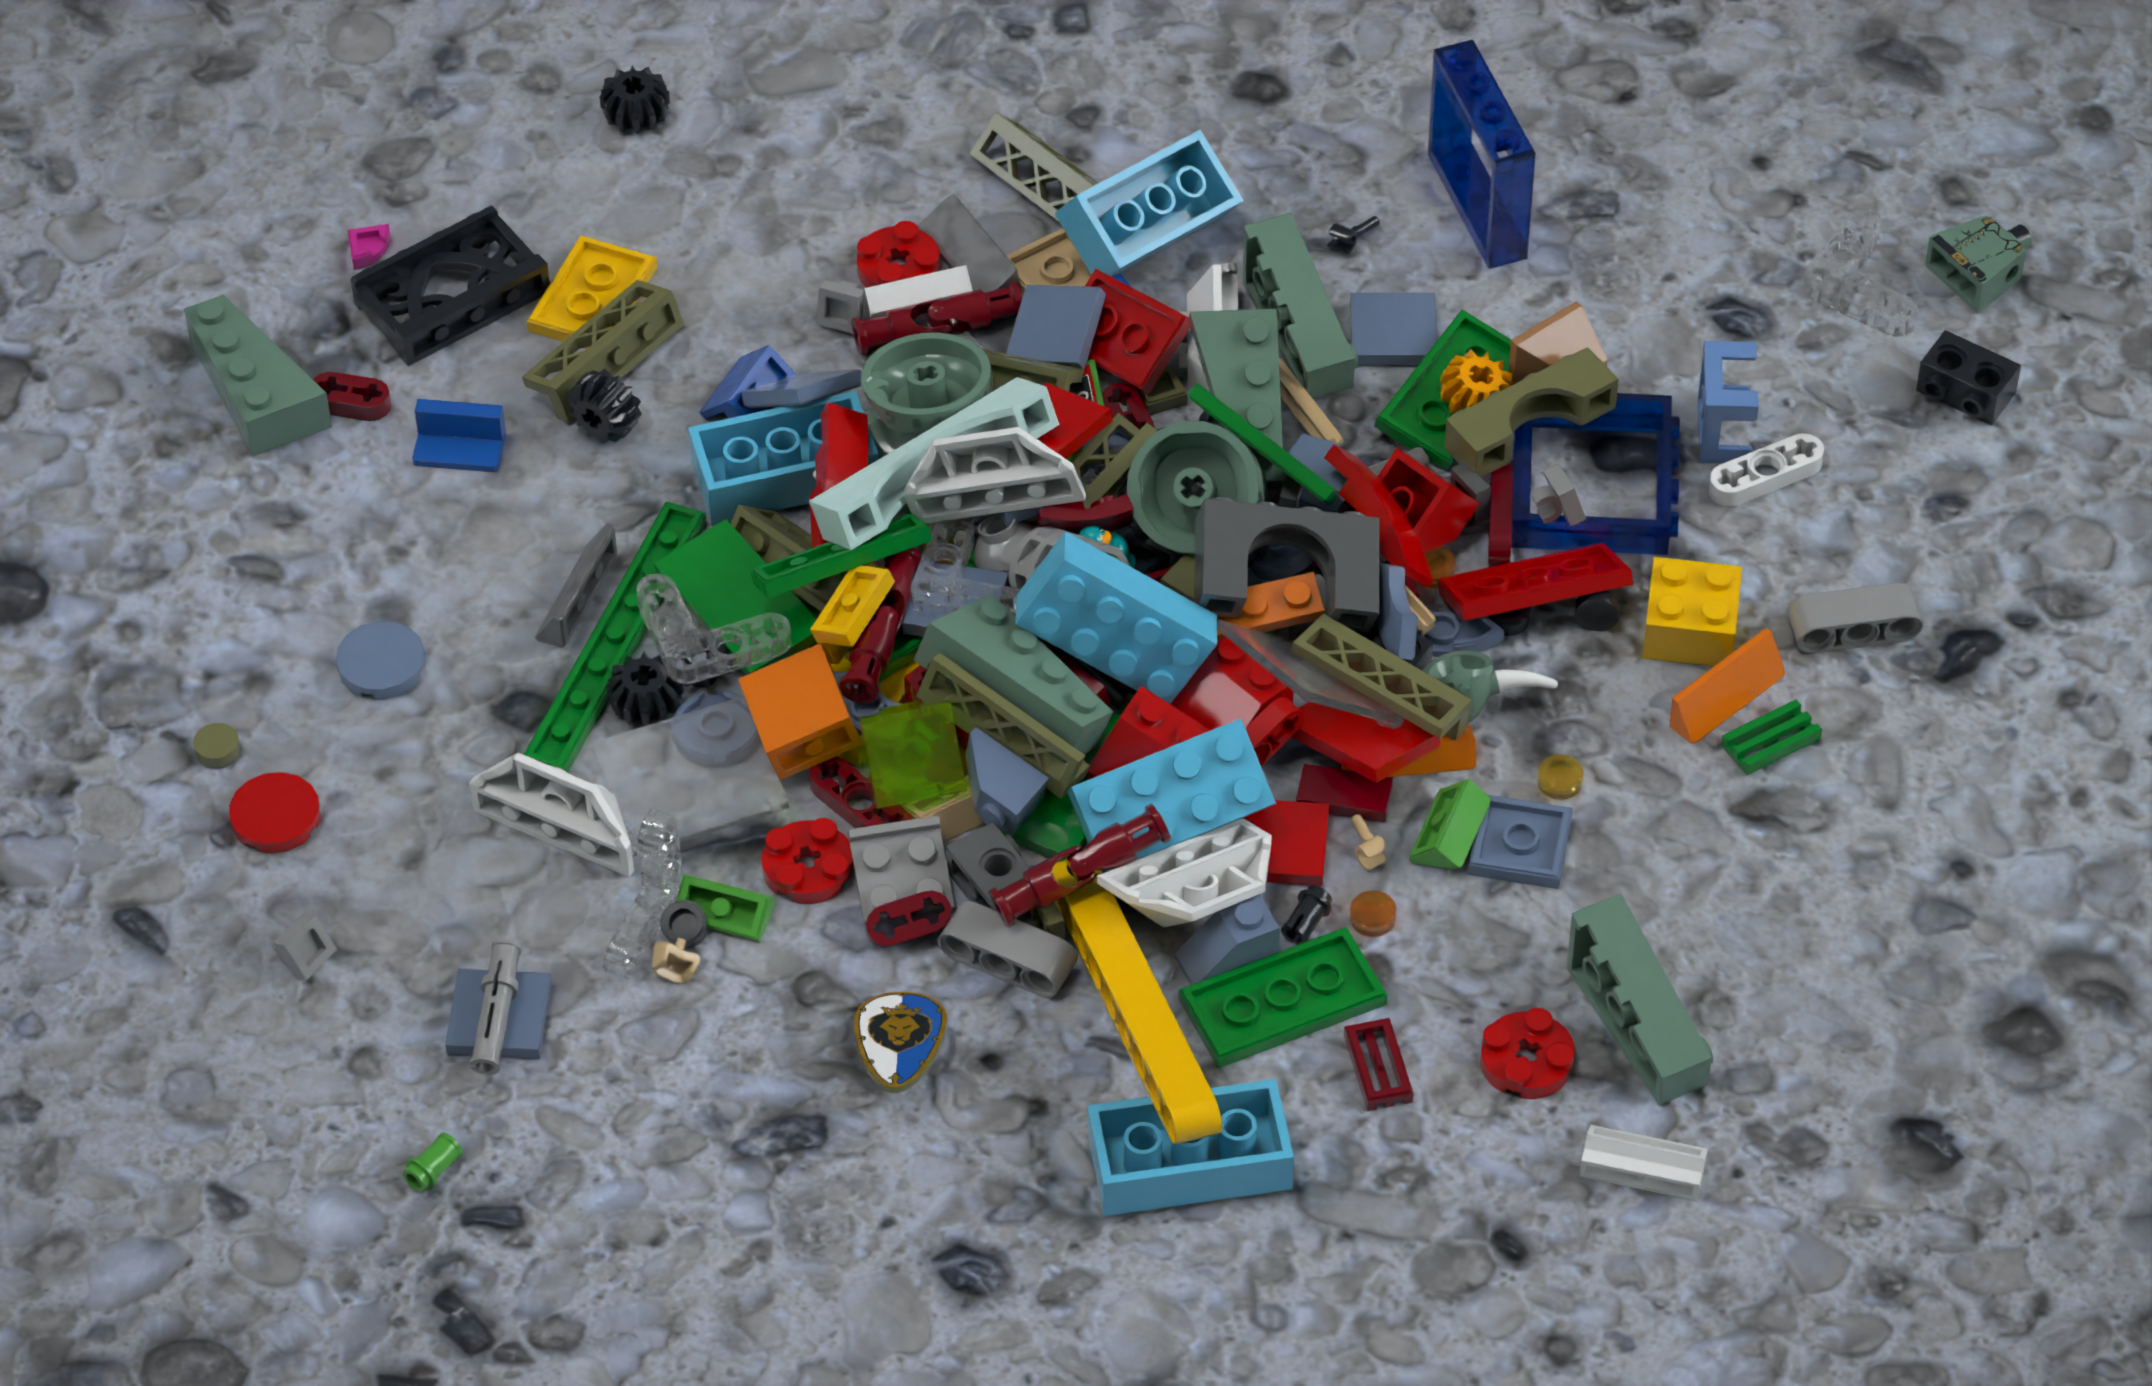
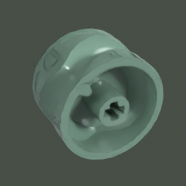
M920 333L896 339L874 352L865 362L861 372L862 389L871 405V408L866 410L865 414L868 415V427L876 445L879 459L993 392L992 372L988 356L974 342L952 334Z
M1205 421L1174 423L1150 436L1139 448L1132 460L1127 478V495L1134 507L1133 516L1143 532L1165 548L1180 554L1187 553L1192 557H1195V518L1204 498L1228 497L1235 502L1252 504L1267 502L1268 487L1266 474L1252 448L1228 430ZM1196 483L1202 484L1201 487L1204 489L1203 494L1200 496L1193 495L1191 491L1192 487H1197Z

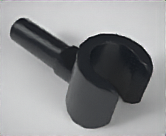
M1373 216L1363 223L1353 226L1351 229L1335 223L1329 230V234L1334 237L1327 246L1344 254H1349L1354 249L1357 239L1362 234L1378 226L1380 221L1376 216Z

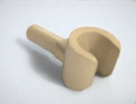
M1360 814L1354 815L1351 821L1362 841V844L1355 847V855L1360 865L1366 871H1369L1386 861L1385 855L1382 853L1385 848L1384 840L1378 835L1374 837L1370 833Z

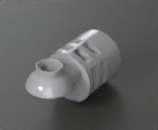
M996 513L984 518L978 526L980 536L975 545L973 559L976 567L980 569L1008 570L1012 593L1017 598L1018 592L1065 531L1051 526L1035 528L1025 521L1017 522L1015 518L1009 526H1006ZM1071 533L1106 554L1118 558L1129 566L1127 558L1117 547Z

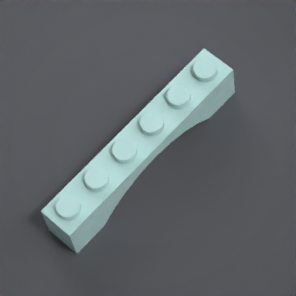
M1016 377L811 499L809 502L822 538L852 550L886 530L892 518L907 503L903 496L904 488L934 439L1020 427L1037 439L1057 427L1059 422L1047 387Z

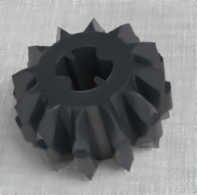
M633 65L630 71L623 72L616 69L614 77L605 78L603 89L599 96L600 107L603 109L608 125H617L620 132L632 128L637 134L640 128L646 127L654 130L656 122L665 121V115L667 114V109H669L668 104H670L669 91L662 75L653 74L649 67L636 71Z
M606 369L600 372L592 370L590 373L585 374L571 389V393L567 397L571 405L568 412L578 420L576 426L586 429L589 437L596 435L602 443H606L609 440L616 443L621 438H625L638 423V419L642 415L638 408L641 401L631 393L633 387L626 386L622 382L620 375L613 377Z
M643 651L638 659H633L626 655L623 662L624 665H613L611 678L608 679L607 694L615 716L624 715L628 725L637 720H642L646 728L650 721L654 719L665 724L667 713H675L680 706L679 700L682 699L684 694L683 681L680 679L676 664L666 663L662 653L653 659L649 658L645 651Z

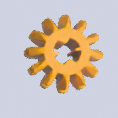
M1470 349L1464 357L1455 355L1450 361L1449 366L1443 370L1440 378V386L1442 387L1440 401L1450 403L1448 406L1449 414L1461 409H1467L1487 399L1492 393L1510 387L1513 382V374L1503 371L1504 360L1493 362L1490 360L1489 352H1486L1482 357H1478Z

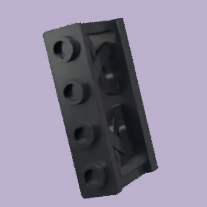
M493 206L473 213L458 223L434 233L432 236L399 251L370 268L362 270L360 273L352 276L350 280L354 304L359 310H363L398 350L399 357L407 366L541 298L550 285L548 263L539 254L535 255L498 215V211ZM496 241L500 248L493 257L489 258L488 245ZM510 256L517 265L511 267L503 262ZM457 270L473 272L468 280V290L455 297L444 294L424 296L426 287L436 271ZM388 297L391 301L404 303L391 305L384 304L380 300ZM409 314V321L400 324L394 318V316Z

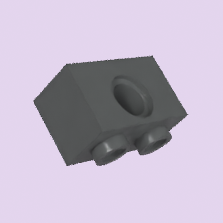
M993 822L946 846L947 866L951 879L969 901L981 904L995 911L996 909L988 891L994 887L1000 890L1023 878L1024 871L1034 866L1027 865L1021 857L1015 840L1010 835L1004 836ZM1030 910L1015 919L1021 922L1031 917Z

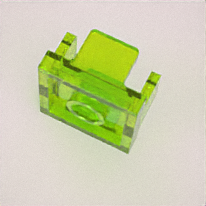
M949 700L925 704L923 701L879 708L878 714L859 717L862 731L859 739L865 772L872 786L877 809L967 791L953 712Z

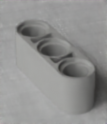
M1889 583L1806 594L1794 599L1787 608L1797 646L1805 653H1821L1903 642L1916 637L1923 628V622L1912 588L1904 583Z
M964 901L960 904L938 938L941 950L955 961L1045 998H1052L1057 994L1078 960V954L1073 946L1060 937L1014 919V925L1008 928L997 911L971 901Z

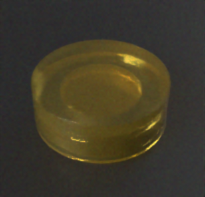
M1558 754L1549 756L1540 763L1537 785L1540 791L1547 797L1565 800L1574 797L1581 790L1583 768L1576 759Z

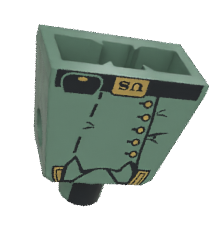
M1982 216L1930 236L1925 266L1976 313H1979L2019 281L2024 268L2025 249L2032 245V237L2029 230L2021 224L2006 231L1991 217Z

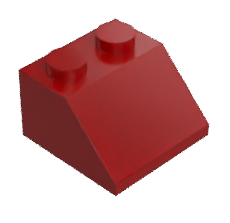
M1399 448L1395 449L1377 476L1404 511L1422 546L1424 554L1456 540L1480 504L1427 465Z
M1230 632L1217 641L1216 647L1174 698L1171 705L1210 730L1240 718L1246 728L1277 698L1287 697L1293 703L1294 681L1234 632Z
M1140 686L1092 760L1085 776L1092 779L1211 730Z

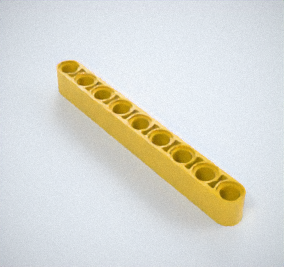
M1066 860L1056 862L1053 866L1052 874L1053 879L1059 886L1071 887L1079 883L1068 873ZM1095 870L1094 873L1098 875L1103 874L1101 870ZM1096 877L1085 887L1055 902L1073 942L1171 1142L1177 1145L1219 1134L1222 1132V1120L1215 1096L1114 895L1100 886Z

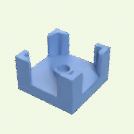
M1704 341L1697 397L1699 463H1725L1753 452V447L1719 445L1722 420H1757L1759 409L1758 392L1750 390V387L1747 385H1723L1722 360H1756V342Z

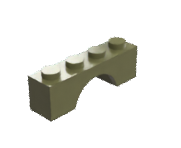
M1588 347L1572 355H1566L1557 363L1537 373H1531L1522 381L1502 391H1496L1489 395L1487 399L1467 409L1458 410L1451 417L1447 418L1445 449L1459 464L1465 462L1482 478L1511 463L1513 432L1525 422L1542 417H1557L1582 426L1615 409L1619 379Z

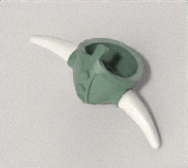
M1463 650L1441 655L1429 662L1422 670L1472 700L1467 723L1472 722L1480 714L1491 695L1519 687L1555 689L1558 686V682L1555 679L1541 674L1522 670H1494L1492 660L1487 655L1478 651Z

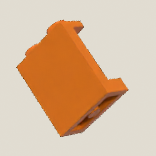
M821 643L738 678L764 750L779 780L863 745L835 679L834 670Z

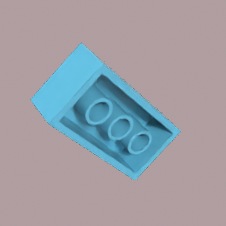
M1198 130L1076 195L1054 214L1091 275L1096 268L1109 276H1114L1218 221L1244 200L1202 131Z
M857 391L825 397L802 405L783 406L688 427L691 463L711 525L720 523L725 519L731 521L738 505L776 511L810 503L809 496L817 485L816 479L813 477V472L816 470L815 454L822 444L821 412L827 402L864 413ZM868 427L869 466L879 460L876 445Z
M1067 531L1059 538L1017 594L1016 625L1138 691L1140 686L1146 688L1169 704H1171L1217 645L1216 614Z
M1241 718L1072 786L1067 790L1088 844L1104 828L1116 822L1122 825L1144 813L1145 806L1149 804L1155 806L1168 828L1171 840L1167 843L1159 841L1136 853L1137 858L1133 861L1276 804ZM1146 827L1132 835L1133 838L1148 832L1149 828ZM1113 869L1102 870V873L1108 872Z
M1271 1079L1211 1088L1220 1110L1222 1132L1177 1145L1171 1142L1150 1097L1088 1105V1140L1103 1216L1292 1190L1294 1156L1277 1080Z

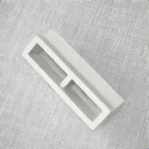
M959 266L864 288L865 316L867 319L884 316L887 310L933 300H947L952 296L973 291L967 266ZM927 313L919 315L913 321L917 322L927 319Z
M1590 1125L1581 1160L1580 1177L1698 1201L1708 1149Z

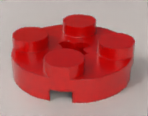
M901 221L895 226L879 229L861 238L857 243V274L861 283L866 288L940 270V251L937 243L930 235L918 230V226L911 221ZM894 259H904L906 261V264L900 265L898 262L890 261Z
M819 818L815 821H797L781 828L772 829L767 833L765 838L766 844L761 855L762 873L765 883L775 894L778 895V891L785 895L791 896V902L798 904L821 903L835 897L842 891V884L847 880L848 876L849 879L851 878L854 865L849 840L842 832L837 830L836 823L831 819ZM803 857L816 858L812 867H805L803 862H796Z
M1532 1008L1527 1012H1515L1505 1015L1485 1028L1483 1031L1480 1065L1485 1078L1497 1090L1506 1094V1089H1509L1513 1092L1521 1093L1520 1098L1539 1099L1554 1094L1565 1085L1568 1075L1573 1068L1575 1046L1570 1033L1561 1023L1553 1019L1549 1011L1543 1008ZM1530 1049L1536 1052V1060L1529 1061L1526 1056L1518 1058L1516 1055L1520 1053V1050Z

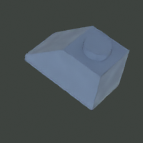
M975 727L970 733L965 753L974 810L987 825L993 822L998 829L1012 837L1043 801L1049 778Z
M1259 894L1215 912L1175 952V959L1188 982L1192 985L1279 952L1280 927Z

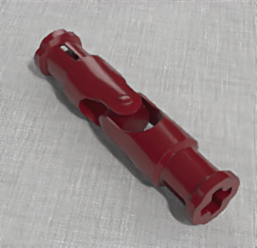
M1016 281L1009 282L1006 288L983 292L981 289L952 296L947 300H933L887 310L886 315L861 320L859 317L852 318L851 326L855 345L860 355H866L869 349L882 347L896 339L920 333L949 334L950 332H963L988 327L991 321L1012 316L1017 318L1022 294ZM927 313V328L918 326L913 320L919 315Z
M914 547L883 558L885 561L883 569H889L895 582L851 648L849 654L850 668L848 673L842 676L839 683L842 695L855 703H872L878 697L880 690L877 683L880 674L885 672L894 648L895 636L899 632L913 593V584L911 582L914 573L920 570L923 563L920 552Z
M1153 804L1145 806V812L1122 825L1116 822L1099 831L1094 839L1087 844L1085 850L1080 849L1083 847L1082 845L1065 849L1024 871L1023 878L1000 890L994 887L988 893L1000 918L1009 928L1014 925L1015 918L1038 906L1044 909L1091 883L1098 875L1097 873L1094 874L1095 870L1115 869L1126 865L1137 858L1136 853L1159 841L1167 843L1171 840V836L1160 813ZM1146 827L1149 828L1148 832L1133 838L1132 835ZM1063 857H1065L1068 873L1079 882L1071 887L1059 886L1053 879V866Z

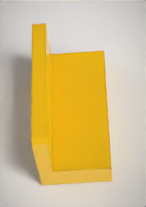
M861 565L848 570L810 630L818 644L821 643L830 664L838 665L848 649L854 646L891 589L895 580L889 569Z

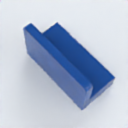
M767 345L741 356L699 413L705 419L724 412L728 418L773 409L774 407L748 408L744 406L741 392L797 374L770 345Z
M417 399L414 412L418 436L412 456L413 465L483 472L498 471L506 438L503 405Z

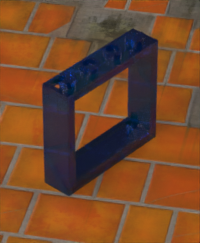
M1474 40L1436 48L1433 55L1428 157L1488 269L1525 260L1528 258L1536 153ZM1472 127L1492 162L1491 177L1471 142ZM1506 151L1509 156L1499 158L1497 153Z
M1617 393L1615 409L1582 426L1557 417L1536 418L1519 426L1513 432L1514 471L1511 548L1572 550L1604 543L1614 553L1668 555L1670 538H1678L1679 512L1671 511V505H1678L1679 479L1671 478V472H1678L1680 446H1672V439L1679 438L1680 418L1672 416V395ZM1532 427L1656 433L1655 520L1585 516L1586 520L1570 527L1565 517L1560 515L1553 522L1543 523L1538 514L1530 513Z

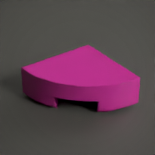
M389 224L347 230L354 270L376 262L385 254L391 240Z

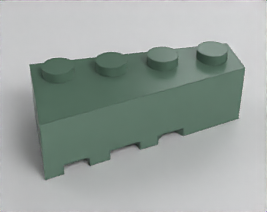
M1292 213L1244 225L1242 284L1256 309H1277L1278 347L1287 367L1312 399L1354 387V369L1359 366L1356 349L1352 343L1348 344L1340 321L1333 310Z
M224 294L184 308L190 343L252 457L332 428L327 393Z
M1277 309L1191 311L1188 323L1195 340L1199 360L1210 393L1283 448ZM1219 422V425H1220L1222 428H1224V429L1228 430L1229 432L1233 433L1232 431H1230L1228 428H1226L1224 425H1222V424ZM1252 448L1266 474L1268 489H1282L1284 471Z
M993 594L929 623L914 657L916 663L928 669L932 658L940 652L1081 753L1086 754L1096 749L1113 711L1033 633L1016 625V617ZM946 678L945 682L955 688L953 682ZM984 704L982 708L991 713L989 707ZM1018 728L1017 731L1027 737L1026 733ZM1049 752L1051 755H1053L1063 763H1068L1055 753Z
M1621 893L1573 912L1566 968L1657 1104L1662 1105L1707 1086L1710 1067L1713 1063L1712 1050L1707 1041L1698 1034Z

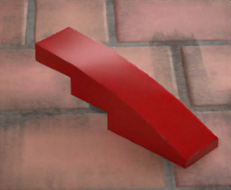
M827 402L821 412L822 444L815 454L817 485L809 496V501L868 466L867 414ZM810 505L813 548L829 541L822 538Z
M1333 444L1324 459L1348 479L1338 494L1358 512L1368 517L1379 518V553L1392 565L1404 567L1406 576L1429 587L1433 582V578L1422 546L1400 505L1384 483L1359 458Z

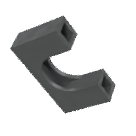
M1228 497L1204 498L1195 518L1194 602L1213 612L1218 617L1238 619L1247 600L1248 555L1265 545L1284 544L1305 552L1319 566L1325 581V615L1353 631L1370 632L1379 614V518L1368 517L1355 511L1341 514L1324 512L1316 507L1297 509L1279 507L1272 502L1252 504L1235 502Z

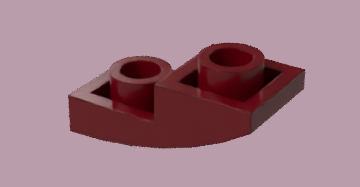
M1127 494L1117 498L1113 495L1102 497L1093 502L1087 510L1083 501L1043 506V509L1038 510L1037 527L1051 526L1079 535L1082 529L1092 525L1099 526L1104 531H1114L1132 525L1134 507Z

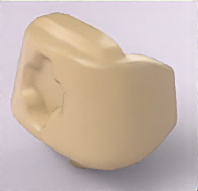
M677 938L675 945L665 941H658L653 946L652 970L656 975L674 983L688 982L701 962L700 956L683 951L686 943L684 939Z

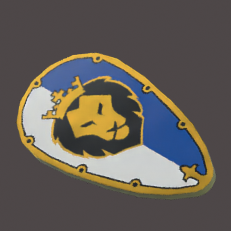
M904 991L884 993L872 997L858 1007L854 1015L855 1041L863 1066L877 1085L887 1092L900 1093L916 1084L928 1072L945 1038L948 1024L945 1008L931 997L920 993Z

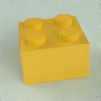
M1653 557L1642 658L1715 666L1730 655L1734 649L1742 566Z

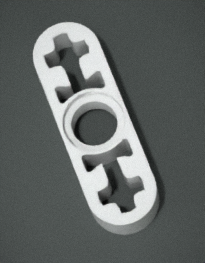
M1801 433L1720 464L1711 472L1709 496L1715 503L1721 506L1734 507L1813 476L1822 467L1824 445L1817 437ZM1759 465H1771L1778 472L1774 475L1766 476L1758 473L1755 468Z

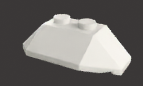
M1237 263L1212 265L1187 293V311L1178 312L1189 317L1191 311L1238 310ZM1189 329L1185 336L1187 337V343L1179 345V369H1187L1188 386L1191 389L1198 383L1209 391L1191 329Z
M1020 427L934 439L903 492L911 513L925 524L1085 501L1086 499L1085 490L1074 465Z
M516 753L474 776L469 782L474 812L627 877H630L634 872L631 843L615 795L603 786L589 783L568 774L563 769L551 767L520 753Z
M1241 818L1097 876V881L1104 889L1162 927L1193 922L1265 892L1272 835Z

